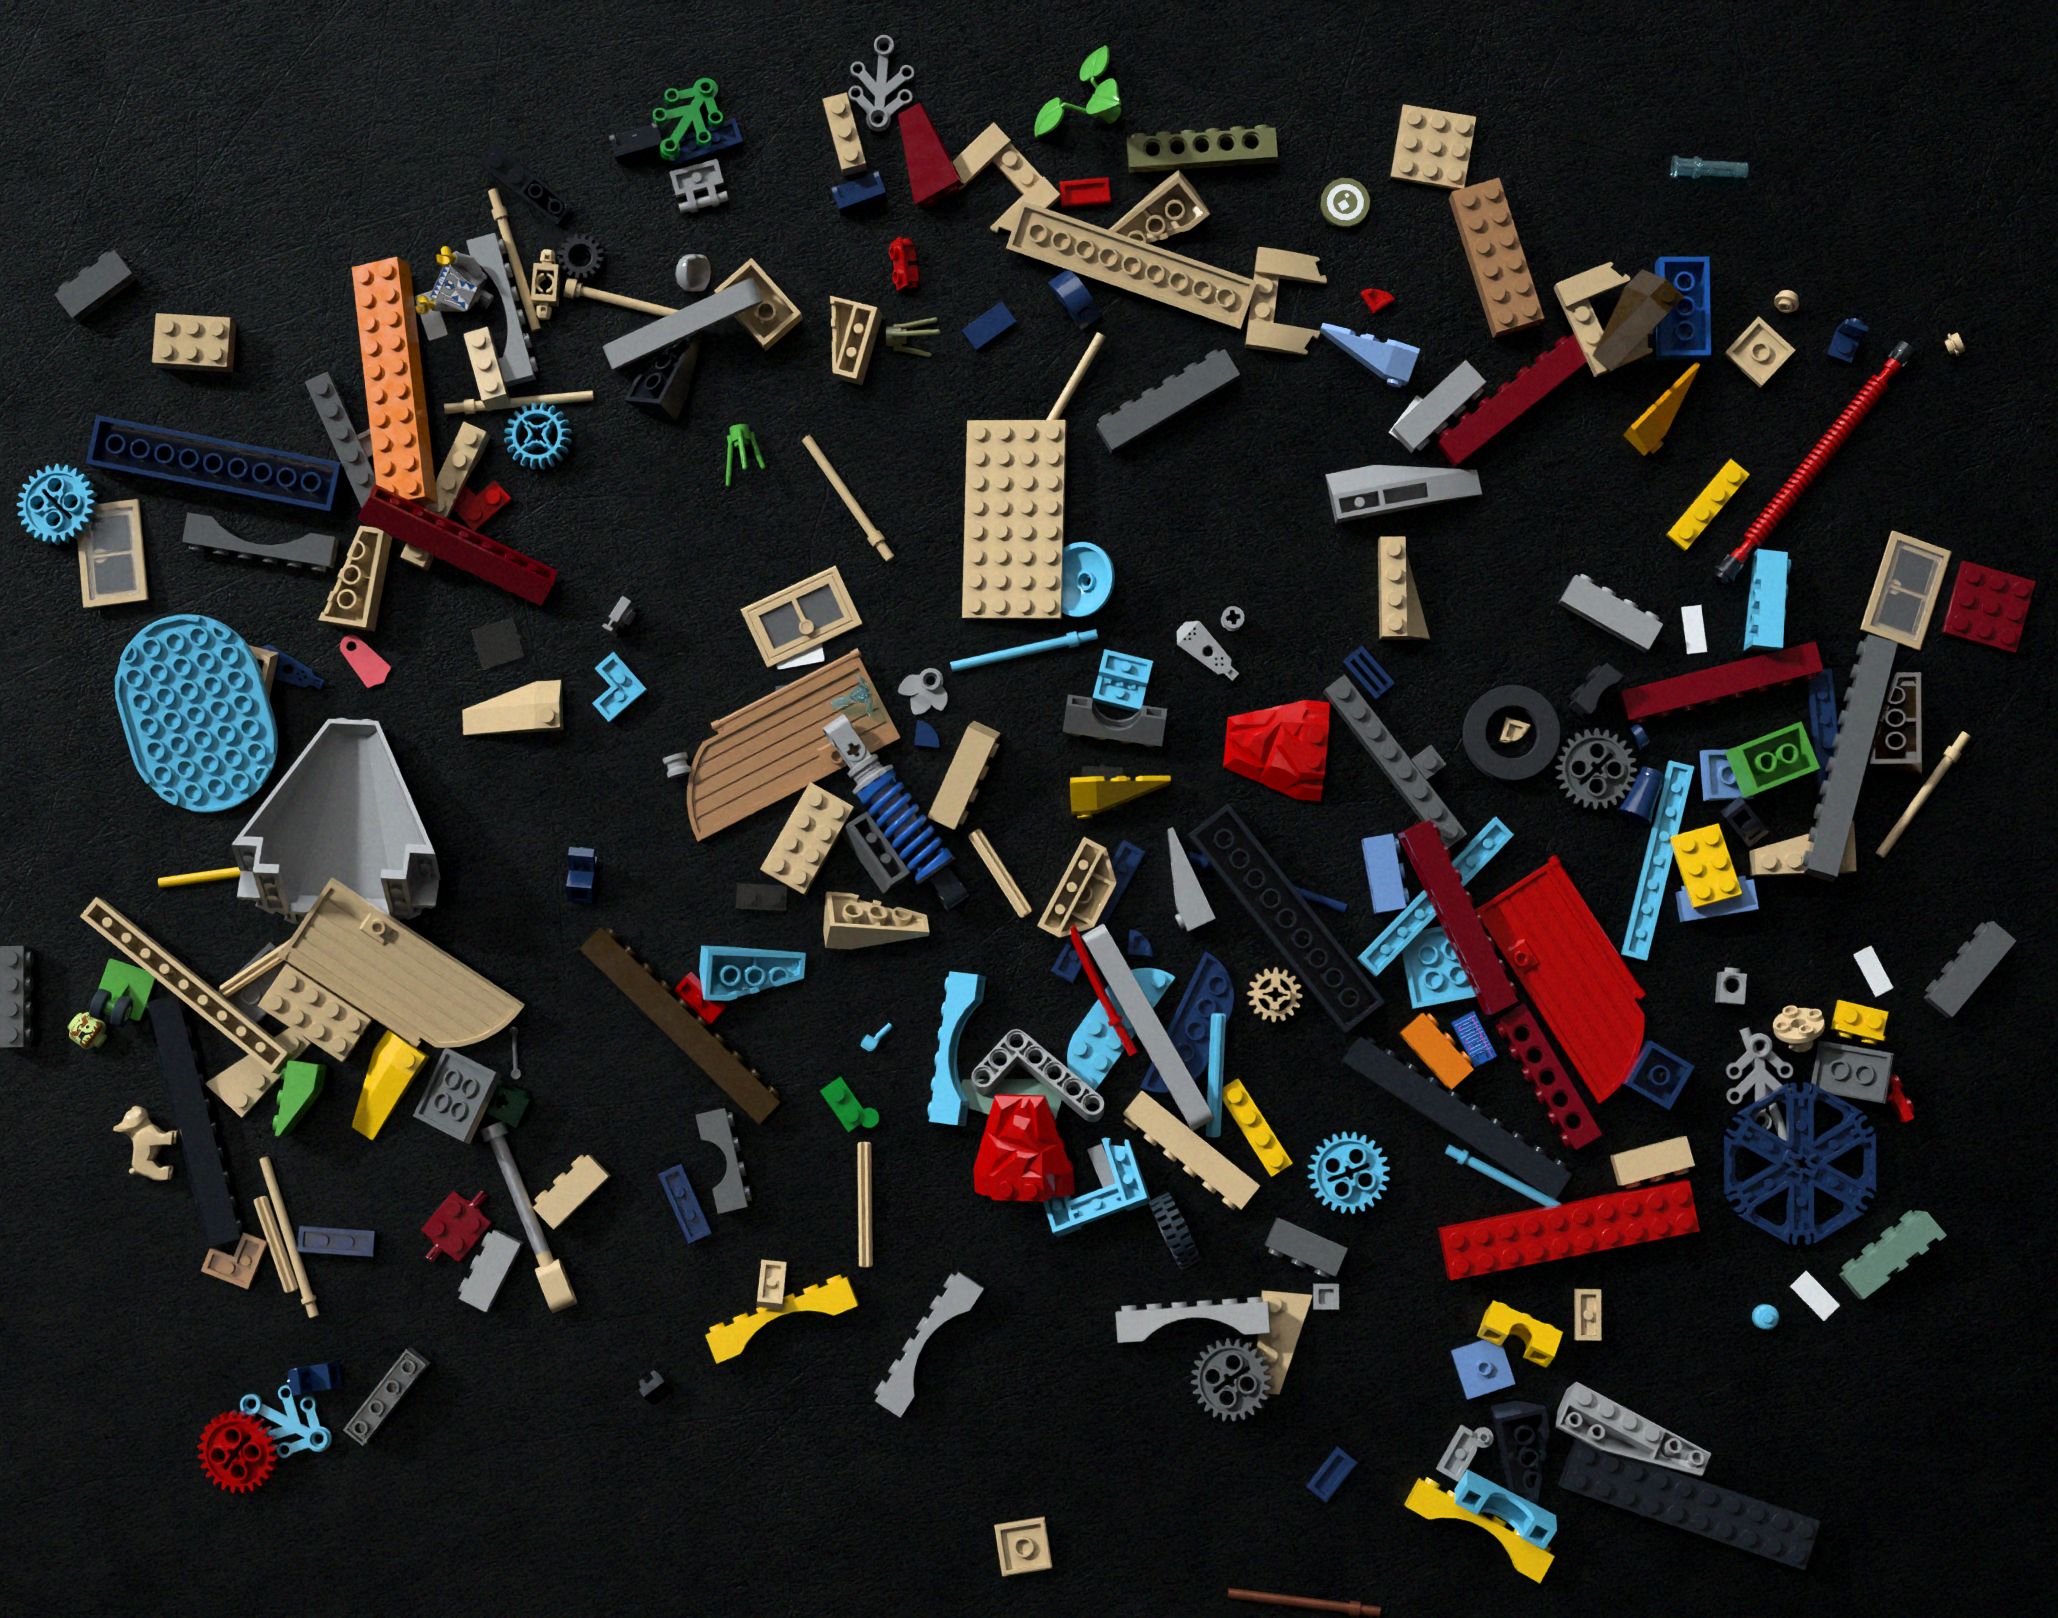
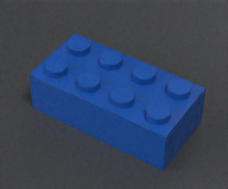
M1659 257L1655 263V275L1667 279L1684 298L1656 326V361H1706L1711 356L1709 257Z

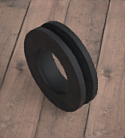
M1519 685L1500 686L1482 695L1468 711L1463 726V743L1472 763L1485 775L1501 781H1520L1540 772L1554 757L1560 741L1559 720L1552 705L1538 692ZM1515 708L1525 712L1532 719L1536 727V740L1533 748L1528 754L1520 758L1508 759L1498 755L1491 749L1487 741L1486 728L1489 719L1502 709Z

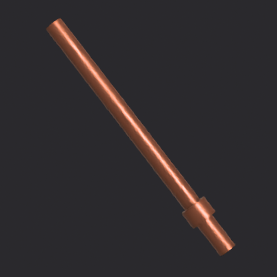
M1233 1588L1228 1590V1598L1349 1613V1616L1359 1617V1615L1380 1617L1381 1607L1361 1605V1602L1357 1601L1345 1603Z

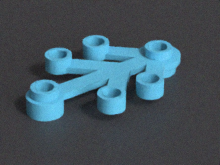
M284 1385L278 1390V1396L283 1400L287 1416L262 1404L261 1398L256 1394H249L242 1398L240 1408L242 1411L246 1410L247 1415L258 1413L282 1426L268 1432L269 1436L276 1435L275 1439L297 1433L304 1437V1439L293 1443L283 1442L279 1444L277 1454L280 1457H289L293 1452L306 1448L321 1452L330 1446L332 1436L327 1428L320 1426L315 1410L317 1401L314 1397H305L300 1403L301 1409L306 1412L310 1428L301 1424L293 1399L294 1396L292 1394L288 1398L283 1396L282 1391L284 1388H288L291 1393L288 1385ZM250 1399L256 1401V1407L254 1409L248 1406V1402ZM306 1400L312 1401L313 1407L311 1409L305 1407ZM317 1434L323 1436L324 1440L322 1443L316 1442L315 1436ZM283 1445L289 1447L288 1454H283L281 1452V1447Z

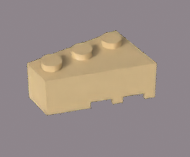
M830 296V303L832 305L833 374L839 380L862 385L883 314L877 307Z

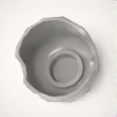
M697 254L683 256L676 267L677 283L686 291H704L711 275L710 263L707 257Z

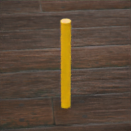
M238 867L163 877L158 878L159 888L236 878L240 877L241 871Z

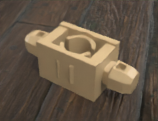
M544 249L541 253V263H534L531 301L534 305H539L537 306L538 318L540 320H549L552 314V307L550 306H559L561 268L556 264L554 251ZM545 275L552 281V286L546 290L547 295L540 288L542 281L546 280Z

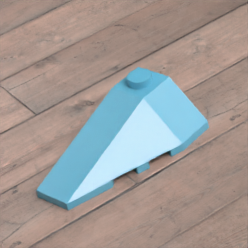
M701 946L699 972L703 999L730 1001L737 999L739 996L757 993L766 988L777 987L803 979L806 953Z

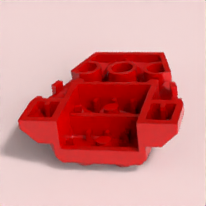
M1303 700L1228 717L1223 768L1250 780L1262 783L1266 787L1280 791L1293 799L1320 802L1325 774L1330 702Z
M996 1094L994 1096L974 1165L975 1192L991 1196L993 1200L1048 1201L1051 1197H1064L1075 1193L1074 1167L1072 1162L1068 1161L1064 1151L1065 1144L1063 1139L1059 1138L1055 1127L1057 1124L1046 1095Z

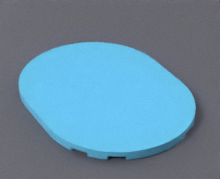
M183 614L169 616L142 629L123 651L115 676L117 706L131 755L138 772L161 798L173 805L190 809L194 812L223 811L241 804L254 795L265 783L273 769L278 750V732L262 671L253 651L243 638L227 625L200 615Z

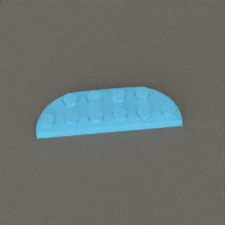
M1153 968L1131 970L1153 1009L1175 977L1165 971ZM1108 985L1105 991L1118 1016L1121 1015L1123 1018L1121 1022L1132 1039L1136 1032ZM1099 999L1075 1031L1067 1053L1068 1069L1094 1091L1125 1049L1113 1026L1108 1025L1107 1022L1110 1020Z

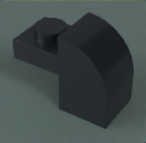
M1741 796L1720 811L1749 847L1769 832Z

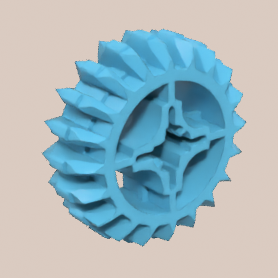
M532 403V410L529 411L524 405L522 406L524 414L520 415L519 412L515 411L514 415L517 420H508V423L513 428L505 429L506 434L512 435L505 438L506 444H512L507 450L509 453L516 452L513 456L515 461L522 458L521 465L523 467L529 461L532 470H535L537 463H539L542 470H545V462L547 461L551 467H554L555 463L552 459L556 457L559 461H562L563 458L559 453L561 451L566 454L569 452L563 445L572 444V440L565 437L572 434L571 429H564L569 425V421L567 419L561 421L564 414L561 411L555 414L556 408L554 406H551L547 411V405L542 403L540 410H538L536 403ZM534 418L549 419L547 423L544 422L541 425H533L529 420ZM556 425L558 438L553 446L549 442V435L553 431L552 428ZM524 426L528 431V437L524 441L525 444L521 447L519 434ZM531 428L535 432L541 433L542 431L541 435L543 436V439L546 442V444H544L541 440L538 441V439L535 438L534 433L531 431ZM537 447H543L548 451L541 455L527 453L529 450L533 451Z

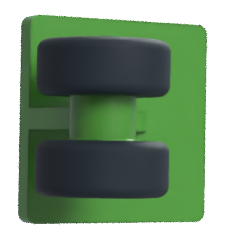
M109 959L99 989L95 993L90 1005V1017L102 1020L107 1014L111 1016V1024L118 1027H124L129 1018L141 1021L145 1011V1004L149 1000L156 978L144 969Z

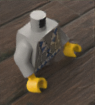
M448 246L442 247V255L437 254V262L443 268L431 292L430 297L432 300L429 301L426 296L420 295L417 298L418 304L425 305L415 306L416 312L420 315H425L430 311V308L432 311L467 312L475 303L487 308L494 296L482 289L487 280V275L482 272L475 258L458 251L452 254Z

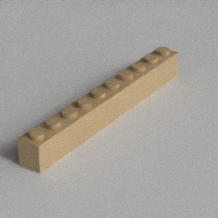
M96 897L80 916L270 1072L279 1075L283 1066L287 1065L288 1060L293 1058L294 1054L105 900Z

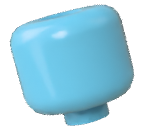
M1762 1304L1754 1309L1752 1320L1756 1327L1770 1330L1777 1325L1779 1314L1773 1306Z

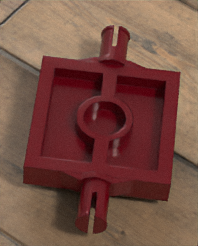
M480 1190L476 1197L469 1201L456 1191H452L422 1227L421 1230L435 1244L425 1256L429 1261L434 1263L438 1256L445 1252L458 1262H461L493 1223L483 1215L479 1208L489 1197L485 1192Z

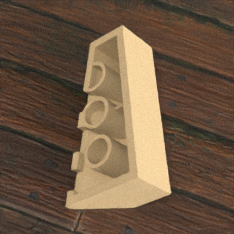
M1380 537L1378 540L1380 640L1430 639L1406 553V537Z

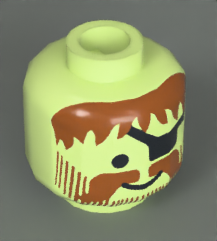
M89 1012L77 1014L68 1026L70 1030L69 1037L86 1050L94 1046L100 1047L107 1038V1035L104 1034L106 1024L101 1020L90 1017Z

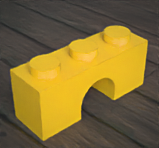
M1493 1300L1484 1314L1477 1336L1501 1346L1509 1334L1517 1335L1526 1345L1523 1357L1547 1368L1555 1357L1563 1332L1555 1329L1550 1324H1544L1533 1319L1528 1314L1520 1313L1509 1308L1504 1303H1498Z

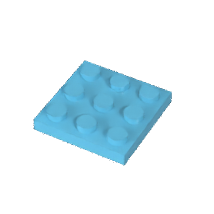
M1442 926L1421 930L1401 951L1412 1009L1476 997Z

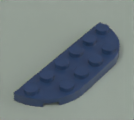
M1206 951L1166 1032L1193 1081L1200 1076L1209 1061L1211 1015L1214 1013L1225 1014L1227 1024L1234 1002V991L1228 972L1214 956ZM1152 1061L1140 1088L1152 1092H1170Z

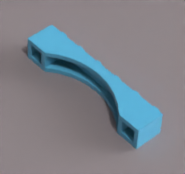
M950 971L949 977L946 978L945 991L947 994L946 1001L941 1009L943 1023L938 1031L940 1045L939 1051L935 1055L936 1075L931 1082L933 1097L928 1106L929 1122L966 1126L969 1100L962 1089L958 1076L957 1048L960 1035L967 1020L983 1002L985 976Z

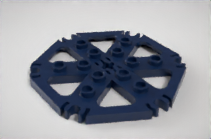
M1803 1082V1090L1797 1092L1796 1083H1790V1085L1786 1083L1736 1113L1745 1118L1744 1121L1738 1117H1733L1732 1120L1739 1124V1129L1732 1131L1727 1128L1726 1132L1733 1136L1734 1139H1729L1724 1135V1194H1729L1726 1197L1728 1201H1732L1735 1198L1739 1199V1205L1733 1208L1735 1212L1743 1211L1737 1214L1738 1216L1788 1244L1790 1236V1241L1794 1245H1797V1237L1803 1235L1805 1244H1810V1242L1814 1244L1864 1214L1855 1208L1857 1206L1867 1210L1868 1207L1861 1202L1863 1196L1874 1198V1195L1867 1191L1866 1188H1871L1876 1192V1133L1873 1132L1874 1128L1872 1126L1862 1129L1861 1123L1867 1119L1866 1115H1859L1863 1111L1817 1085L1811 1083L1810 1087L1809 1083ZM1822 1100L1841 1111L1843 1120L1840 1124L1814 1139V1102ZM1777 1101H1783L1786 1105V1141L1757 1125L1755 1122L1757 1113ZM1856 1145H1860L1863 1148V1175L1859 1179H1853L1827 1164ZM1739 1147H1746L1774 1163L1746 1181L1740 1182L1735 1177V1152ZM1792 1157L1794 1159L1801 1160L1802 1157H1804L1803 1162L1806 1164V1166L1810 1167L1811 1170L1805 1167H1800L1798 1170H1796L1797 1164H1795L1794 1161L1789 1158ZM1814 1186L1837 1198L1844 1206L1840 1214L1821 1225L1814 1223ZM1787 1188V1219L1783 1225L1777 1226L1756 1213L1755 1207Z

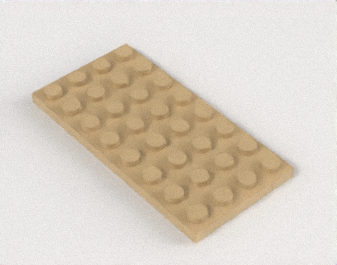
M1066 420L967 421L963 619H1062Z

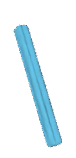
M1222 1013L1211 1015L1207 1105L1215 1119L1206 1123V1136L1213 1138L1221 1135L1226 1015Z

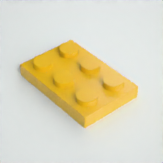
M1719 823L1670 837L1669 840L1692 909L1742 895Z

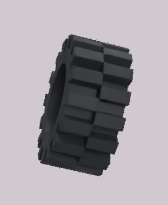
M576 234L572 239L570 237L567 238V242L565 244L562 243V249L558 253L560 257L559 263L568 277L581 280V282H586V279L593 280V276H598L600 269L604 268L605 256L600 244L593 237H587L586 234H582V236ZM579 249H585L591 254L590 263L584 267H578L572 261L573 254Z

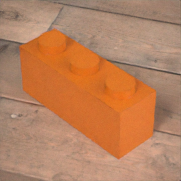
M1421 1013L1398 1034L1449 1090H1452L1474 1070L1471 1066L1473 1061L1464 1051L1459 1053L1454 1048L1456 1042L1448 1033L1442 1034L1436 1028L1439 1023L1432 1015L1428 1014L1426 1016L1424 1013Z

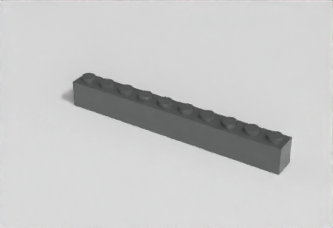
M1868 635L1864 642H1859L1856 655L1860 656L1858 665H1853L1850 678L1854 679L1852 688H1847L1844 701L1848 702L1846 711H1841L1838 725H1842L1840 734H1835L1832 748H1835L1834 757H1829L1826 771L1829 772L1828 780L1823 781L1820 789V794L1823 795L1822 803L1817 804L1814 812V818L1817 819L1816 826L1811 827L1807 841L1811 842L1809 851L1805 850L1801 865L1805 866L1803 874L1831 882L1838 876L1898 642L1873 635Z

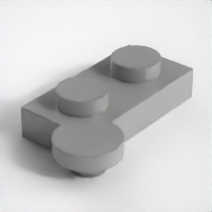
M1460 1425L1436 1469L1459 1482L1474 1457L1478 1446L1486 1448L1492 1444V1431L1488 1428L1480 1427L1473 1432Z

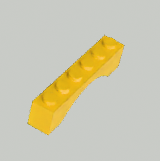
M841 1274L827 1279L828 1285L818 1288L817 1284L803 1289L804 1295L796 1298L794 1293L783 1297L782 1310L759 1307L756 1308L758 1313L748 1317L747 1313L734 1317L733 1324L725 1326L722 1322L710 1327L711 1333L705 1336L716 1364L741 1354L756 1331L778 1316L806 1310L837 1315L858 1306L859 1304L848 1276L842 1279Z
M1428 1477L1425 1481L1418 1478L1404 1503L1406 1507L1428 1520L1435 1518H1458L1482 1526L1503 1544L1516 1570L1538 1583L1542 1581L1555 1557L1549 1553L1551 1550L1549 1546H1546L1544 1550L1522 1539L1516 1529L1514 1531L1509 1530L1505 1527L1507 1522L1495 1515L1490 1519L1483 1515V1512L1476 1515L1455 1504V1492L1449 1490L1446 1494L1438 1489L1440 1484Z

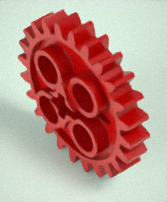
M236 1410L231 1411L229 1415L224 1412L219 1416L220 1419L216 1417L211 1420L212 1424L205 1426L204 1429L207 1433L200 1435V1438L205 1441L197 1446V1448L204 1450L202 1454L198 1455V1458L205 1459V1463L200 1467L209 1469L206 1477L213 1475L215 1477L214 1485L220 1481L222 1482V1490L230 1485L231 1493L236 1492L238 1489H240L241 1493H244L248 1490V1487L253 1491L258 1488V1485L262 1486L265 1484V1479L272 1477L271 1471L277 1468V1465L272 1462L280 1458V1455L273 1453L274 1450L279 1448V1445L272 1444V1440L277 1436H269L268 1432L272 1427L267 1426L264 1428L262 1426L264 1423L263 1418L256 1422L255 1413L247 1418L246 1410L240 1412L239 1415ZM232 1429L239 1433V1439L234 1437ZM250 1434L251 1439L239 1451V1456L231 1462L229 1468L227 1469L226 1464L229 1462V1460H231L234 1457V1455L239 1450L238 1447L246 1441L248 1435ZM252 1445L258 1448L259 1455L253 1452ZM218 1448L224 1451L225 1458L219 1455ZM238 1464L243 1466L245 1474L239 1471Z

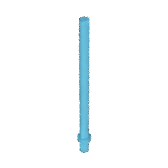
M1449 1145L1445 1151V1154L1458 1160L1457 1163L1461 1165L1464 1163L1544 1206L1561 1204L1555 1199L1470 1156L1466 1150L1461 1151Z

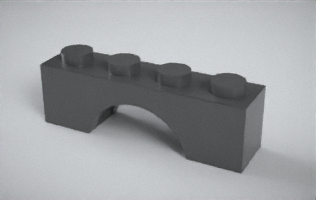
M1068 695L1063 732L1069 733L1072 736H1093L1098 740L1114 739L1121 743H1142L1147 747L1162 746L1167 709L1142 705L1134 716L1123 720H1115L1100 713L1095 706L1093 698Z
M727 1108L697 1114L696 1120L701 1140L710 1141L719 1146L727 1160V1170L723 1180L712 1189L718 1214L748 1207V1201H752L750 1187L744 1185L743 1176H747L744 1161L739 1162L737 1152L741 1151L738 1136L733 1137L731 1128L735 1127L733 1113H728Z

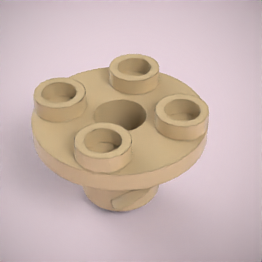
M1795 1006L1785 1007L1783 1013L1778 1015L1773 1022L1776 1037L1784 1042H1788L1789 1048L1796 1052H1805L1811 1049L1813 1040L1819 1037L1825 1028L1824 1018L1819 1009L1797 1008Z

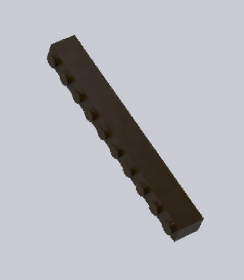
M600 927L580 950L758 1124H762L782 1103L778 1099L781 1094L771 1085L767 1088L760 1082L763 1077L753 1067L748 1070L742 1064L745 1059L735 1050L731 1053L725 1047L727 1042L717 1032L712 1035L706 1029L709 1024L699 1015L695 1018L689 1012L691 1007L681 997L677 1001L670 994L673 989L664 980L659 983L653 977L655 971L646 963L641 965L636 961L635 958L638 955L628 945L623 948L617 942L620 937L610 928L605 930Z

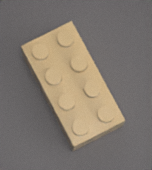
M810 782L760 870L806 896L855 808Z
M290 963L284 966L258 1004V1007L342 1062L347 1059L373 1020V1018Z

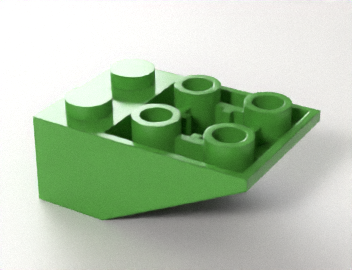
M288 1060L287 1065L283 1066L281 1079L284 1080L283 1090H279L277 1096V1105H280L279 1115H275L273 1120V1130H276L275 1136H289L323 1091L327 1065Z

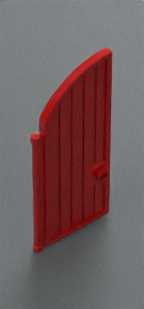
M1555 855L1548 860L1549 863L1474 911L1483 919L1485 930L1594 1099L1600 1104L1623 1083L1638 1057L1644 1034V1013L1635 999L1643 998L1646 993L1631 974L1560 864L1559 858Z

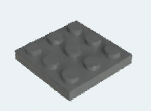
M445 1048L413 1116L470 1144L502 1075L451 1049Z

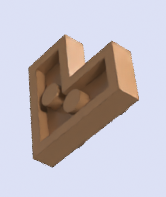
M243 1233L234 1255L210 1247L201 1271L245 1289H250L268 1242L248 1233Z

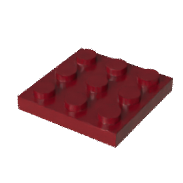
M1962 561L1942 633L2012 654L2016 653L2036 581Z

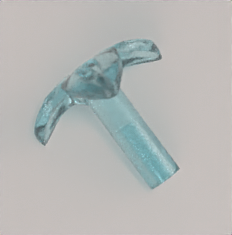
M856 674L855 676L859 680L860 685L854 688L850 694L832 699L831 706L833 709H837L855 702L866 703L868 716H871L873 697L869 694L870 688L865 679Z

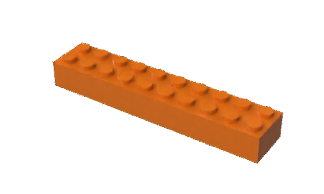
M393 257L352 267L376 485L420 506L437 503L410 264L399 257Z

